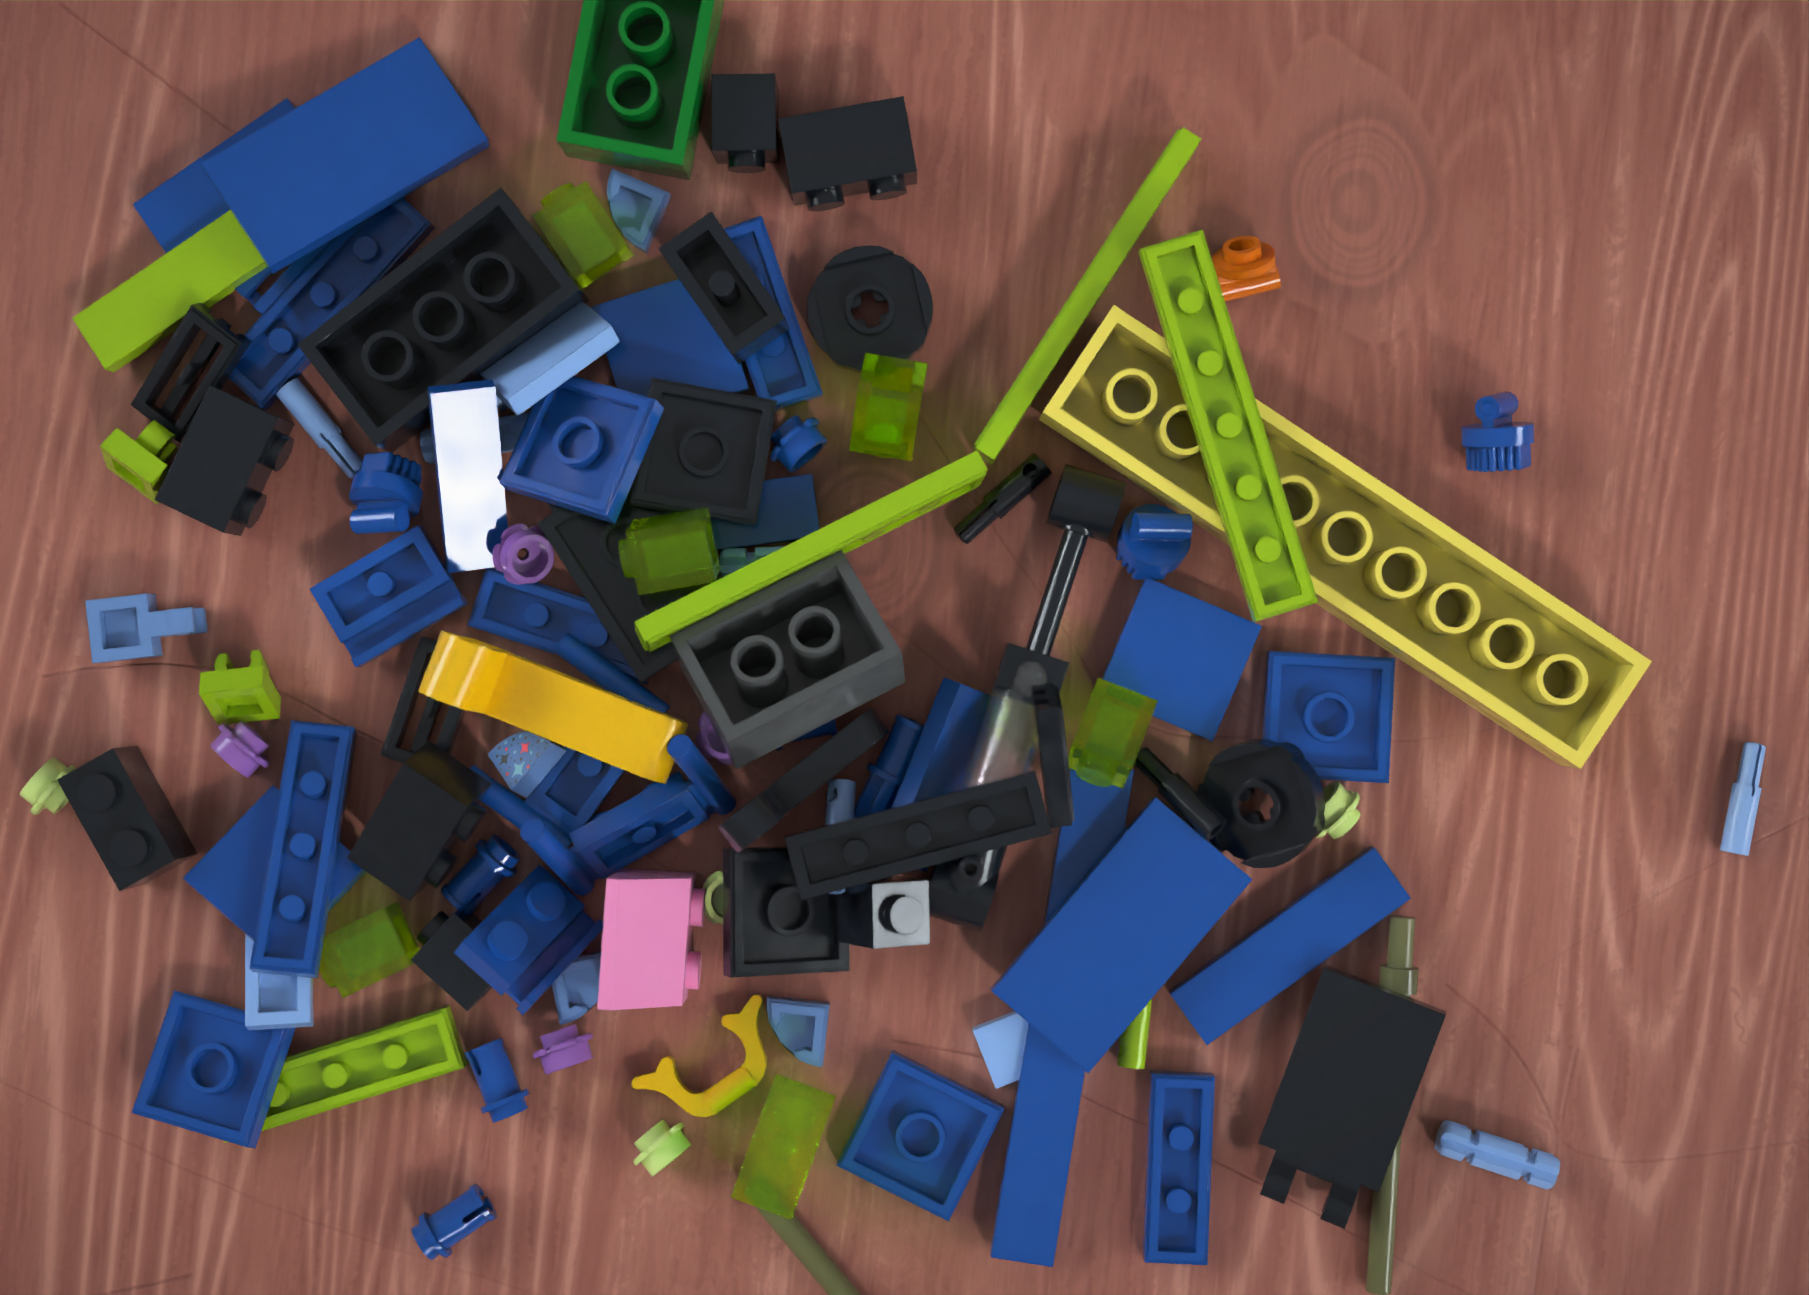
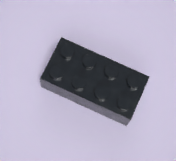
M499 188L297 345L376 447L394 452L431 423L427 387L483 381L484 379L480 373L581 301L586 304L590 300L514 201L502 188Z

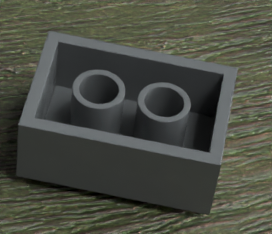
M842 550L670 636L679 666L736 769L905 683L902 652Z

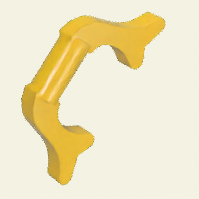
M759 993L754 994L741 1012L727 1013L722 1017V1025L734 1032L742 1041L746 1051V1058L739 1068L709 1089L701 1092H694L688 1089L680 1080L676 1070L675 1059L670 1055L660 1060L656 1071L636 1076L632 1080V1087L637 1090L649 1089L661 1092L693 1116L708 1117L720 1112L756 1087L765 1075L767 1056L758 1030V1016L764 1002V997Z

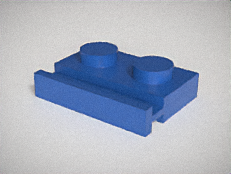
M417 525L310 588L311 593L340 642L344 643L353 658L351 660L356 668L366 665L469 604L460 593L453 581V576L451 573H448L443 559L421 525Z
M539 864L462 941L454 953L501 996L504 993L508 994L519 1004L516 1009L524 1015L603 930V921L599 919L595 922L583 911L585 905Z

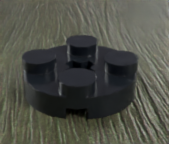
M859 246L839 253L825 265L824 270L817 276L814 286L812 285L809 293L807 317L811 333L818 347L838 367L860 374H880L892 371L906 364L914 354L923 348L932 324L933 301L924 275L914 264H910L904 257L894 254V251L881 246ZM873 294L876 303H887L889 312L879 317L880 325L867 327L865 320H855L853 318L852 310L861 307L862 295Z
M1268 739L1246 740L1222 751L1208 765V767H1211L1206 772L1204 782L1199 785L1197 792L1227 820L1224 828L1209 841L1221 852L1227 850L1234 857L1244 860L1241 864L1252 868H1271L1282 865L1305 851L1314 838L1323 831L1325 825V798L1322 784L1314 768L1305 760L1301 749L1295 744L1289 742L1277 743ZM1254 787L1261 788L1264 794L1271 796L1274 806L1270 808V819H1264L1260 810L1250 811L1247 800L1255 796Z

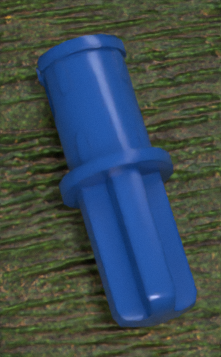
M897 714L895 724L876 763L869 762L866 768L871 774L854 807V817L892 808L923 730V724L904 715Z

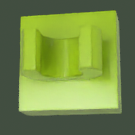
M155 420L146 426L136 441L116 428L100 445L107 468L155 504L159 503L155 498L169 470L166 463L178 450V447L172 443L175 435Z
M259 649L251 650V663L249 667L234 668L228 654L221 653L215 660V671L200 672L199 695L218 725L234 724L240 721L252 722L280 719L281 696L269 676V667Z

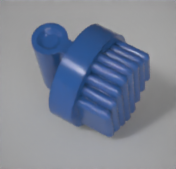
M1505 391L1480 398L1475 405V413L1482 420V423L1461 427L1462 447H1466V469L1468 471L1502 472L1505 470H1521L1531 466V444L1534 443V423L1512 422V415L1518 409V399L1513 393Z
M392 452L365 454L361 470L354 475L349 492V499L357 506V509L353 510L350 515L349 521L352 531L356 534L407 530L410 519L419 514L423 499V491L420 488L422 481L421 465L417 464L416 461H409L408 458H402L400 455H394Z
M1146 504L1136 507L1129 512L1118 531V545L1115 549L1116 559L1122 561L1121 565L1127 567L1126 571L1128 573H1133L1132 578L1135 580H1145L1146 578L1163 580L1168 573L1180 566L1190 549L1193 530L1191 515L1177 514L1170 508L1157 504Z

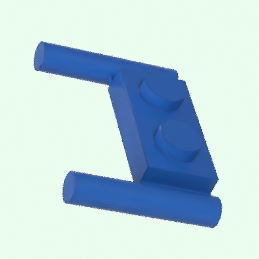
M568 632L554 650L556 655L603 689L667 714L671 707L669 704ZM563 746L567 750L526 800L523 801L477 766H471V770L492 783L482 799L484 804L520 830L527 820L532 818L540 819L567 849L573 844L569 833L589 822L625 773L623 769Z
M681 734L673 737L668 743L667 751L688 777L689 781L678 771L668 777L666 784L653 782L643 792L617 807L596 814L587 824L569 833L574 845L569 849L538 818L529 819L522 825L520 830L521 838L576 895L584 896L593 890L595 880L599 878L604 879L708 820L710 818L709 815L713 813L719 815L729 814L736 806L735 796L687 735Z

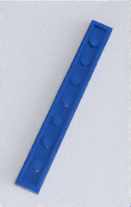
M1070 759L1069 771L1075 821H1072L1071 826L1059 827L1043 926L1124 831L1134 774L1133 769ZM1029 1023L1020 1078L1017 1082L990 1256L991 1258L1053 1267L1085 1070Z

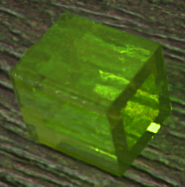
M586 181L577 187L573 183H566L554 189L542 199L541 205L543 208L532 215L574 281L582 289L634 256Z
M865 353L856 396L849 451L871 454L881 458L912 461L928 363Z
M708 507L633 520L626 531L627 539L619 541V555L624 576L626 579L635 577L639 595L712 583L716 581L720 571Z
M1098 678L1068 754L1069 768L1075 770L1078 777L1092 785L1100 787L1114 785L1123 789L1134 766L1158 700Z
M398 901L324 936L319 972L330 988L337 986L342 998L414 964L411 959L420 950V947Z

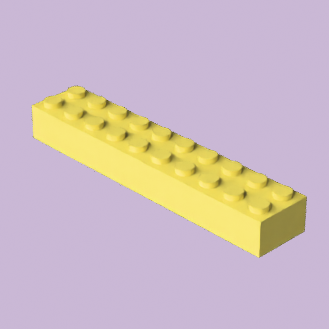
M1113 305L1042 412L1039 420L1180 514H1190L1195 524L1229 546L1166 340ZM1255 398L1318 599L1316 604L1558 765L1581 769L1652 661Z

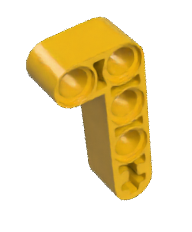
M441 630L418 690L420 693L463 710L486 714L640 777L662 784L667 783L675 762L667 751L668 743L677 735H685L689 723L499 647Z

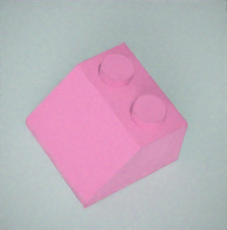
M622 868L606 879L597 1010L682 1006L688 998V989H699L702 952L691 951L693 926L703 927L706 889L696 888L697 873Z

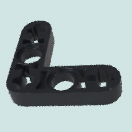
M870 707L717 828L738 854L783 819L796 805L885 737L890 730L872 707Z

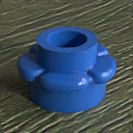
M796 415L784 422L771 435L770 441L775 447L770 453V460L772 462L780 461L790 473L806 465L824 448L828 441L817 427L820 421L814 417L803 422Z

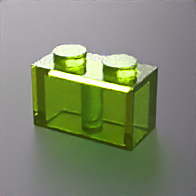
M776 1074L731 1198L792 1220L836 1096Z

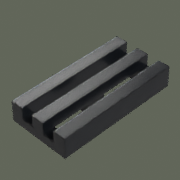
M203 303L191 305L130 404L149 420H155L175 435L174 439L179 443L183 441L209 385L222 389L251 343V340L242 333L234 334L230 330L232 325L223 318L215 319L211 316L212 310ZM200 329L204 330L207 335L189 364L185 366L176 381V385L160 409L155 405L156 400ZM222 344L224 347L178 421L174 420L216 350Z
M424 636L420 638L380 754L382 756L404 763L430 739L442 702L428 697L410 751L400 748L419 695L420 684L437 640ZM449 705L436 746L449 755L453 749L466 711Z
M1054 683L1032 685L1044 800L1050 828L1071 826L1072 821H1075L1063 707L1058 687L1054 686Z

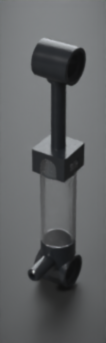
M1065 464L1046 522L1047 524L1059 527L1064 532L1026 648L1006 643L960 789L1033 770L1039 747L1032 685L1054 683V686L1058 687L1060 693L1069 662L1050 657V653L1087 539H1096L1105 543L1108 541L1122 502L1126 483ZM1008 846L934 865L929 879V916L981 932L994 896L999 871Z

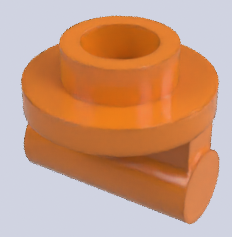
M1234 237L1226 241L1223 247L1216 251L1212 257L1225 302L1281 287L1280 276L1276 266L1275 250L1270 244L1261 242L1257 237Z

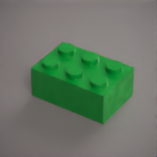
M584 0L556 139L566 156L690 180L725 0Z

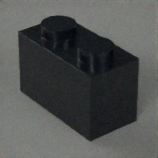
M904 96L778 119L795 206L807 204L808 211H825L843 206L845 204L844 197L869 192L870 200H886L906 194L907 185L917 184V168Z
M712 211L658 248L738 365L790 329L785 316Z
M209 385L155 500L220 532L241 536L245 527L250 529L256 524L264 510L267 496L262 491L272 470L275 472L281 470L290 456L294 439L289 435L294 424L231 393Z
M428 741L402 764L347 859L408 901L415 897L427 884L438 888L458 860V857L450 852L456 841L460 838L466 842L485 817L487 810L479 804L492 783L431 741Z
M138 746L112 748L57 779L119 891L144 885L198 854Z

